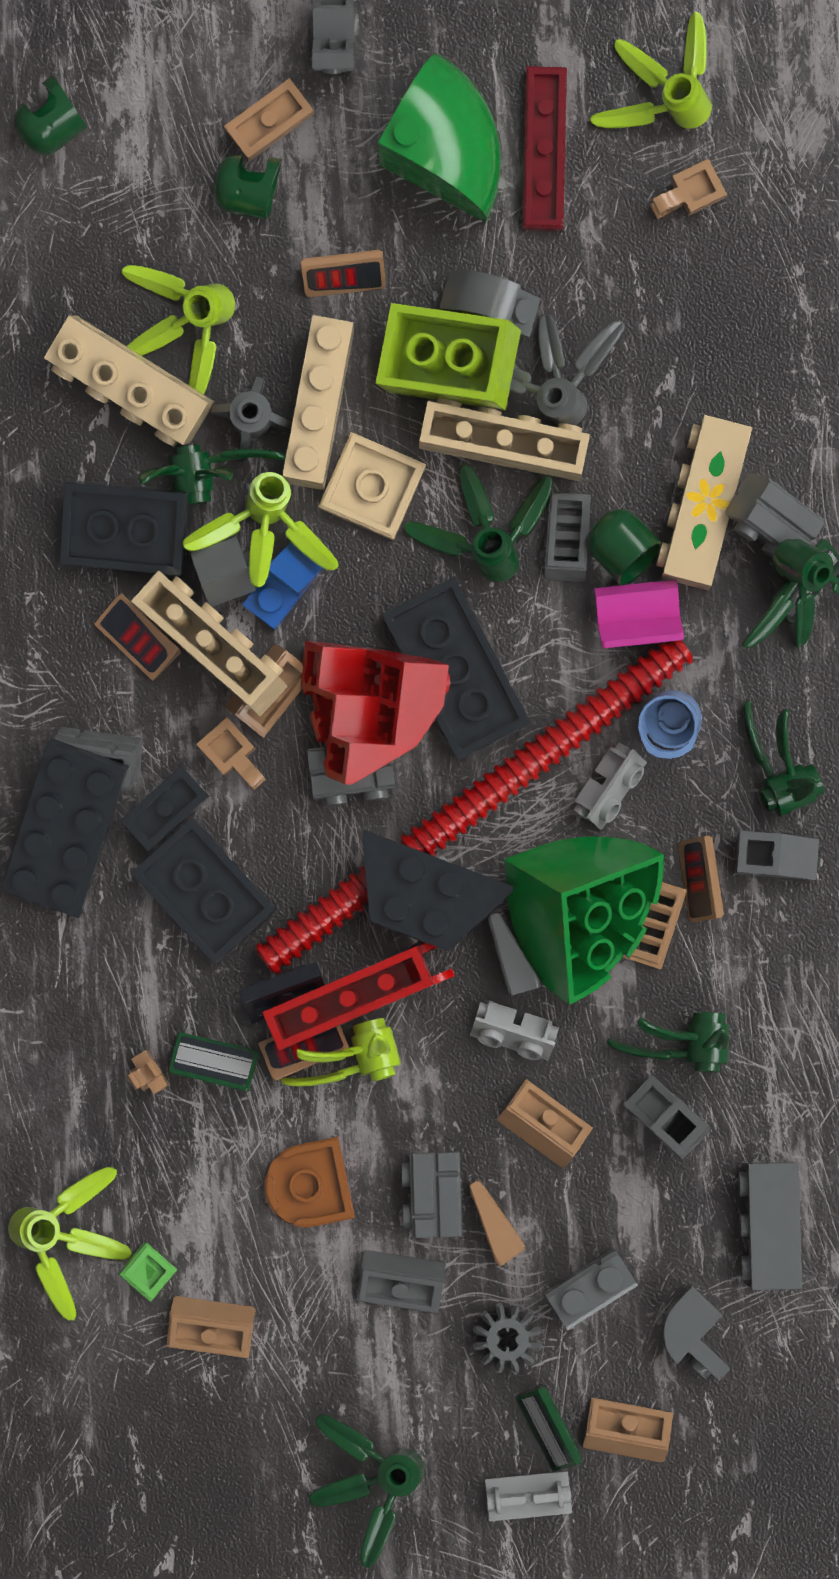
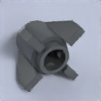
M256 377L251 391L242 392L234 398L231 404L212 405L211 414L213 416L231 419L234 429L241 435L240 449H250L252 439L263 436L270 427L291 432L292 421L272 413L269 402L262 395L265 378ZM250 408H257L258 414L256 417L248 419L243 416V412L248 413Z

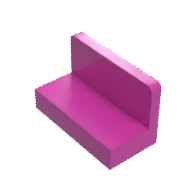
M676 580L594 588L597 627L602 648L684 639Z

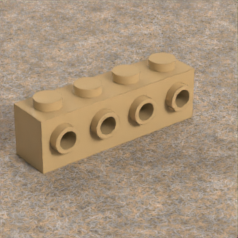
M79 316L67 317L44 359L53 364L52 372L69 382H72L74 377L88 385L85 390L87 394L105 404L109 399L123 407L120 411L122 416L138 425H141L143 421L147 422L157 429L154 434L156 437L173 447H176L178 442L182 445L191 443L212 405L215 403L210 398Z
M437 399V403L427 402L419 440V449L580 482L590 434L582 433V428L563 423L558 424V428L543 425L541 419L526 415H518L517 419L501 416V411L487 407H478L477 411L461 408V403L448 399Z
M158 571L131 602L261 717L288 687L279 677L284 670L266 654L261 659L249 650L254 644L238 629L235 628L229 633L222 627L220 622L224 618L207 602L201 607L190 598L195 592L176 576L170 581Z

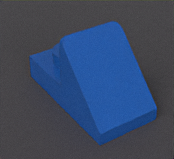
M290 542L271 562L265 585L255 587L256 591L250 593L242 606L276 631L323 568L310 560Z

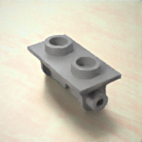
M620 742L617 743L615 748L610 747L595 769L596 773L606 778L605 782L601 785L589 778L574 800L577 805L573 811L584 819L588 818L602 831L606 823H610L618 815L621 809V801L628 790L634 788L640 782L644 774V766L647 762L634 749L630 750Z
M489 1001V1004L480 1002L470 1036L478 1038L480 1043L489 1047L498 1048L503 1046L515 1050L520 1056L529 1060H549L559 1027L552 1025L553 1021L525 1013L521 1026L513 1024L517 1012L516 1009Z
M568 1471L485 1479L489 1521L572 1513Z

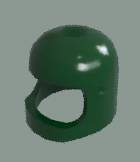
M53 75L42 83L48 92L47 102L34 112H31L22 103L17 108L13 120L14 127L22 141L32 151L40 155H50L57 152L87 127Z
M233 155L223 159L216 170L213 182V194L218 207L231 214L268 219L282 158L269 157L265 172L247 170L243 166V156Z
M626 509L612 510L596 521L587 536V546L590 553L620 586L628 585L641 576L655 561L662 545L661 541L635 514ZM646 551V553L638 561H636L630 568H628L641 554H643Z

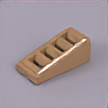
M662 882L660 895L673 899L672 907L660 903H651L649 910L669 916L667 923L646 917L643 924L664 931L662 939L644 934L640 941L659 947L657 955L635 949L630 958L626 956L622 958L662 969L687 892L686 889Z
M475 1179L470 1183V1192L495 1262L501 1267L525 1250V1243L480 1179Z

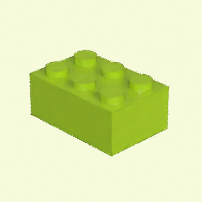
M391 303L375 384L394 394L433 400L448 399L466 405L506 410L521 329L506 319Z

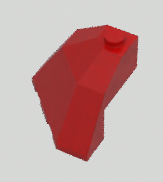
M305 641L301 685L304 695H312L316 711H312L310 718L317 742H325L327 754L323 765L326 776L340 783L353 785L415 748L444 707L445 694H447L450 687L449 665L429 658L392 651Z

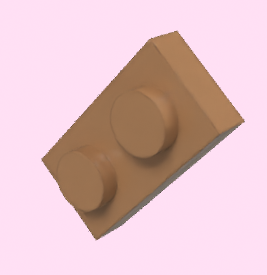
M289 78L227 123L224 129L248 162H250L313 116L314 110Z

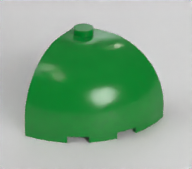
M434 53L411 83L378 141L379 165L486 223L498 194L501 175V151L496 124L485 99L474 83L452 62L438 53Z
M593 836L569 838L546 843L504 859L506 884L514 886L513 893L507 898L517 940L538 978L554 995L570 1005L591 994L611 978L608 972L615 967L623 956L630 958L648 929L643 924L651 903L657 904L659 900L664 870V854L636 841L615 837Z

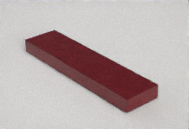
M526 66L522 230L563 231L567 67Z

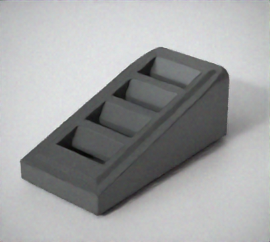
M550 493L545 579L572 582L586 581L587 536L589 533L591 495ZM557 510H582V515H557ZM556 526L581 527L580 532L556 531ZM555 543L580 544L579 549L555 547ZM554 559H557V560H570V561H554Z
M498 913L489 915L487 921L507 993L511 996L542 987L541 981L503 918Z

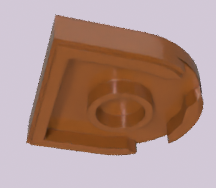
M339 1136L294 1145L282 1151L272 1161L265 1177V1195L271 1209L282 1220L298 1227H314L355 1218Z

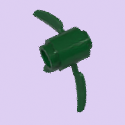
M200 445L182 446L175 448V456L168 457L169 466L147 470L138 477V480L144 485L156 477L171 475L173 491L189 492L188 505L211 502L210 492L214 491L212 477H219L230 481L233 477L230 469L223 467L211 469V463L238 458H270L285 460L286 458L281 452L262 449L228 450L209 456V452H200Z
M463 465L460 470V480L472 524L476 527H482L472 545L467 544V538L462 535L421 523L407 522L404 524V530L407 535L416 541L445 554L459 557L463 551L473 554L482 575L486 579L493 582L506 581L517 572L519 567V556L513 543L520 533L526 536L534 528L549 499L553 486L552 478L550 475H545L538 481L511 521L510 528L512 532L508 535L501 529L489 526V523L494 520V514L488 497L474 470L468 465Z
M786 539L777 546L773 554V564L777 568L778 573L791 581L785 592L777 597L762 619L742 642L743 647H754L774 631L793 607V601L790 597L798 586L799 597L795 602V646L799 648L807 643L811 635L815 614L814 594L807 593V591H818L828 582H831L832 591L839 595V574L837 576L832 575L834 563L829 554L801 539Z
M747 700L743 710L748 740L757 763L763 766L767 778L763 780L764 788L759 790L766 810L768 812L775 811L781 817L815 803L817 797L824 794V787L817 770L812 764L805 767L801 764L793 766L788 746L789 709H783L779 712L776 725L779 757L785 762L786 770L774 774L757 736L751 701Z
M713 1012L693 1013L692 1022L688 1023V1032L668 1030L654 1025L641 1017L638 1019V1027L650 1035L671 1041L688 1040L687 1050H652L626 1045L611 1039L607 1040L610 1047L626 1054L660 1060L687 1058V1063L695 1064L696 1072L719 1073L720 1065H728L730 1025L726 1024V1014Z
M320 1414L316 1417L317 1427L334 1444L361 1462L366 1461L370 1457L381 1464L377 1476L367 1479L365 1474L359 1473L323 1486L312 1492L309 1496L310 1503L316 1507L336 1505L365 1497L371 1492L370 1486L380 1483L381 1487L388 1493L384 1507L376 1506L373 1510L364 1536L360 1556L362 1565L370 1568L379 1558L396 1519L395 1512L391 1510L396 1496L409 1495L417 1488L424 1478L425 1464L417 1452L407 1448L397 1449L385 1458L373 1450L374 1443L340 1421L325 1414ZM394 1469L403 1470L406 1474V1480L399 1478Z

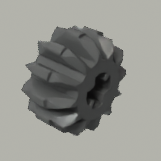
M496 1303L495 1309L498 1318L493 1319L490 1313L484 1310L481 1313V1317L489 1324L488 1328L481 1325L473 1326L475 1334L486 1336V1339L474 1342L473 1349L482 1350L489 1348L480 1361L483 1365H486L494 1357H497L495 1372L502 1373L505 1361H510L512 1372L518 1373L519 1365L516 1360L517 1358L521 1357L528 1365L534 1363V1359L526 1352V1349L540 1351L542 1344L538 1341L530 1340L528 1337L539 1335L542 1333V1329L539 1325L525 1327L532 1321L534 1314L528 1311L519 1320L517 1318L520 1309L518 1303L512 1304L510 1316L504 1314L502 1303ZM506 1327L507 1332H509V1328L517 1331L514 1335L517 1344L512 1348H509L508 1344L505 1345V1348L498 1345L500 1341L498 1331Z

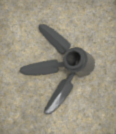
M542 315L538 325L540 354L544 370L546 372H553L554 378L546 381L539 387L530 383L531 375L514 367L510 390L517 394H523L526 390L537 394V404L540 411L556 425L560 423L577 425L586 415L587 400L576 387L585 375L591 376L594 374L624 331V323L620 321L612 322L595 336L575 361V367L579 371L570 382L562 378L560 369L565 366V359L556 323L552 315Z

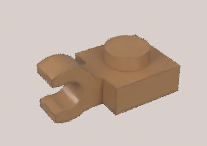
M708 158L673 175L671 182L674 189L653 198V203L650 204V207L656 219L672 213L681 206H684L687 214L690 216L725 199L727 193Z
M228 717L196 744L224 776L235 769L253 790L266 780L247 758L255 750V747Z
M145 1050L131 1059L136 1067L130 1070L131 1073L127 1075V1078L135 1090L141 1088L145 1091L150 1088L153 1094H157L170 1085L149 1050Z

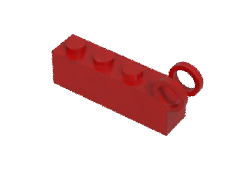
M425 943L262 1013L278 1051L452 978L455 976L454 971L451 968L431 976L422 954L437 947Z

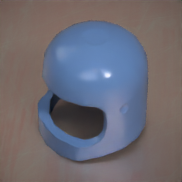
M667 690L655 695L644 706L639 716L638 729L647 752L656 757L668 759L680 757L689 752L694 747L697 735L701 729V710L694 698L683 691ZM647 735L653 740V742L661 745L662 747L674 748L675 750H664L656 747L649 741Z

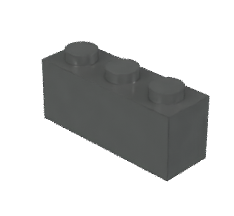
M745 1163V1172H738L739 1197H746V1214L739 1215L740 1239H747L748 1255H741L740 1258L741 1280H748L751 1290L802 1289L799 1163Z

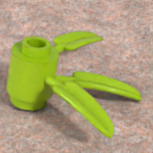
M695 11L689 19L683 73L675 74L668 80L666 79L668 71L654 59L625 40H615V51L637 76L653 88L659 86V83L664 87L662 92L664 104L654 106L653 103L647 102L596 113L590 117L592 124L603 128L641 126L654 122V114L667 111L670 112L679 126L687 129L699 127L708 120L712 111V104L697 79V75H702L705 72L707 54L706 29L704 19L700 13Z
M125 266L122 269V274L133 283L174 301L180 300L182 296L185 297L183 301L184 316L179 319L175 315L165 318L134 339L127 347L143 356L182 336L184 330L181 326L188 322L197 327H203L202 339H197L194 345L189 386L204 395L211 377L216 353V344L213 341H209L211 326L223 324L232 317L235 311V299L232 292L221 284L197 286L189 291L184 289V280L173 275L143 266Z
M265 472L254 478L245 501L246 510L235 516L232 513H225L199 528L183 541V547L188 551L210 547L238 533L241 529L239 522L250 516L254 521L261 524V528L254 530L251 536L249 553L250 582L254 587H262L265 585L269 574L275 539L273 532L268 531L269 524H273L281 519L289 527L285 533L286 537L305 556L326 570H335L339 566L334 555L302 521L294 522L285 513L291 496L290 485L284 477L274 472Z
M378 1018L352 1027L355 1035L351 1038L353 1047L332 1052H313L298 1049V1058L308 1062H334L356 1054L358 1065L321 1076L281 1078L282 1084L287 1086L322 1085L343 1080L347 1076L361 1072L362 1076L370 1075L372 1082L395 1076L394 1068L400 1066L401 1061L391 1027H386L384 1018Z
M111 1167L95 1171L67 1188L57 1196L59 1205L50 1212L34 1207H24L16 1211L9 1221L8 1231L11 1240L21 1248L37 1252L41 1261L35 1267L38 1277L57 1311L67 1320H74L76 1318L75 1305L56 1259L53 1257L48 1258L45 1251L52 1248L57 1240L67 1242L66 1247L68 1250L85 1255L124 1260L132 1255L128 1246L93 1232L73 1228L69 1234L60 1232L59 1222L56 1219L63 1211L65 1214H72L108 1186L117 1175V1170Z

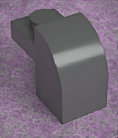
M313 0L312 69L327 74L354 71V0Z
M450 270L439 309L506 319L521 329L520 337H530L541 298L521 290L520 284L498 276L476 271Z
M653 1075L624 1103V1106L681 1160H684L711 1131L710 1127L684 1102L674 1096Z
M691 1284L667 1308L661 1326L662 1340L667 1352L676 1364L689 1352L693 1357L688 1363L702 1377L707 1379L712 1374L720 1381L730 1368L700 1339L723 1315Z

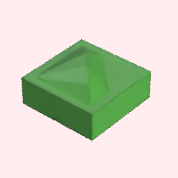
M144 1242L117 1275L147 1301L151 1302L177 1269L148 1243Z

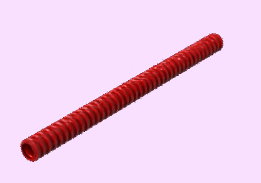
M682 640L666 643L659 642L657 644L658 649L655 651L653 649L648 650L646 658L640 656L637 659L638 664L635 666L632 664L628 665L626 673L619 672L614 682L608 680L606 688L602 689L599 687L596 689L597 694L594 697L588 695L585 698L586 703L583 705L581 703L576 704L574 712L568 710L565 713L566 718L563 720L560 718L556 719L554 727L547 726L544 729L546 733L542 736L539 733L536 734L534 742L530 743L527 741L524 743L525 748L522 751L516 749L513 752L514 757L511 759L509 757L504 758L505 764L501 767L496 764L493 767V773H484V779L481 782L475 780L472 783L473 788L470 790L464 788L461 797L458 798L456 795L452 797L453 803L449 806L447 803H444L441 806L443 809L441 812H432L433 818L429 821L424 818L421 821L422 826L418 829L415 826L412 827V833L409 836L405 834L400 836L402 841L399 843L435 857L437 849L440 848L442 851L446 849L445 843L449 840L454 843L457 840L455 837L457 834L461 833L464 835L467 833L466 828L469 825L475 827L477 819L480 817L483 820L487 818L489 810L495 812L498 809L497 804L500 802L503 804L507 803L509 795L516 796L519 793L517 789L521 786L524 789L527 788L529 780L533 779L536 781L539 779L538 774L541 771L547 773L550 770L549 765L552 763L555 766L559 764L561 756L567 758L570 755L569 750L572 748L575 750L579 749L581 741L588 742L591 739L589 735L593 732L596 735L599 734L601 726L605 725L608 727L611 725L610 720L613 717L619 719L622 716L621 711L624 709L627 712L631 710L633 702L639 704L642 701L641 696L644 694L647 696L651 695L653 687L659 689L663 685L661 681L664 679L671 680L673 678L672 673L683 671L682 666L685 663L691 665L693 663V656ZM364 865L359 867L361 872L357 875L354 873L349 875V881L346 883L343 880L338 883L340 887L334 891L333 888L328 890L330 895L325 899L323 896H320L317 905H308L309 911L305 914L299 912L297 920L294 922L291 919L286 922L288 926L285 929L281 927L276 929L277 935L274 937L268 935L265 944L258 943L255 945L257 948L256 952L272 973L279 974L281 972L280 967L284 964L287 967L292 964L290 960L294 957L297 959L302 957L300 952L304 949L310 951L312 943L315 941L317 943L322 942L321 936L325 933L330 936L333 933L331 930L336 925L338 928L342 927L343 923L341 921L345 918L351 920L354 917L352 913L356 910L359 912L364 910L363 905L368 902Z

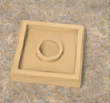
M351 432L318 507L323 511L394 541L424 473L426 464Z

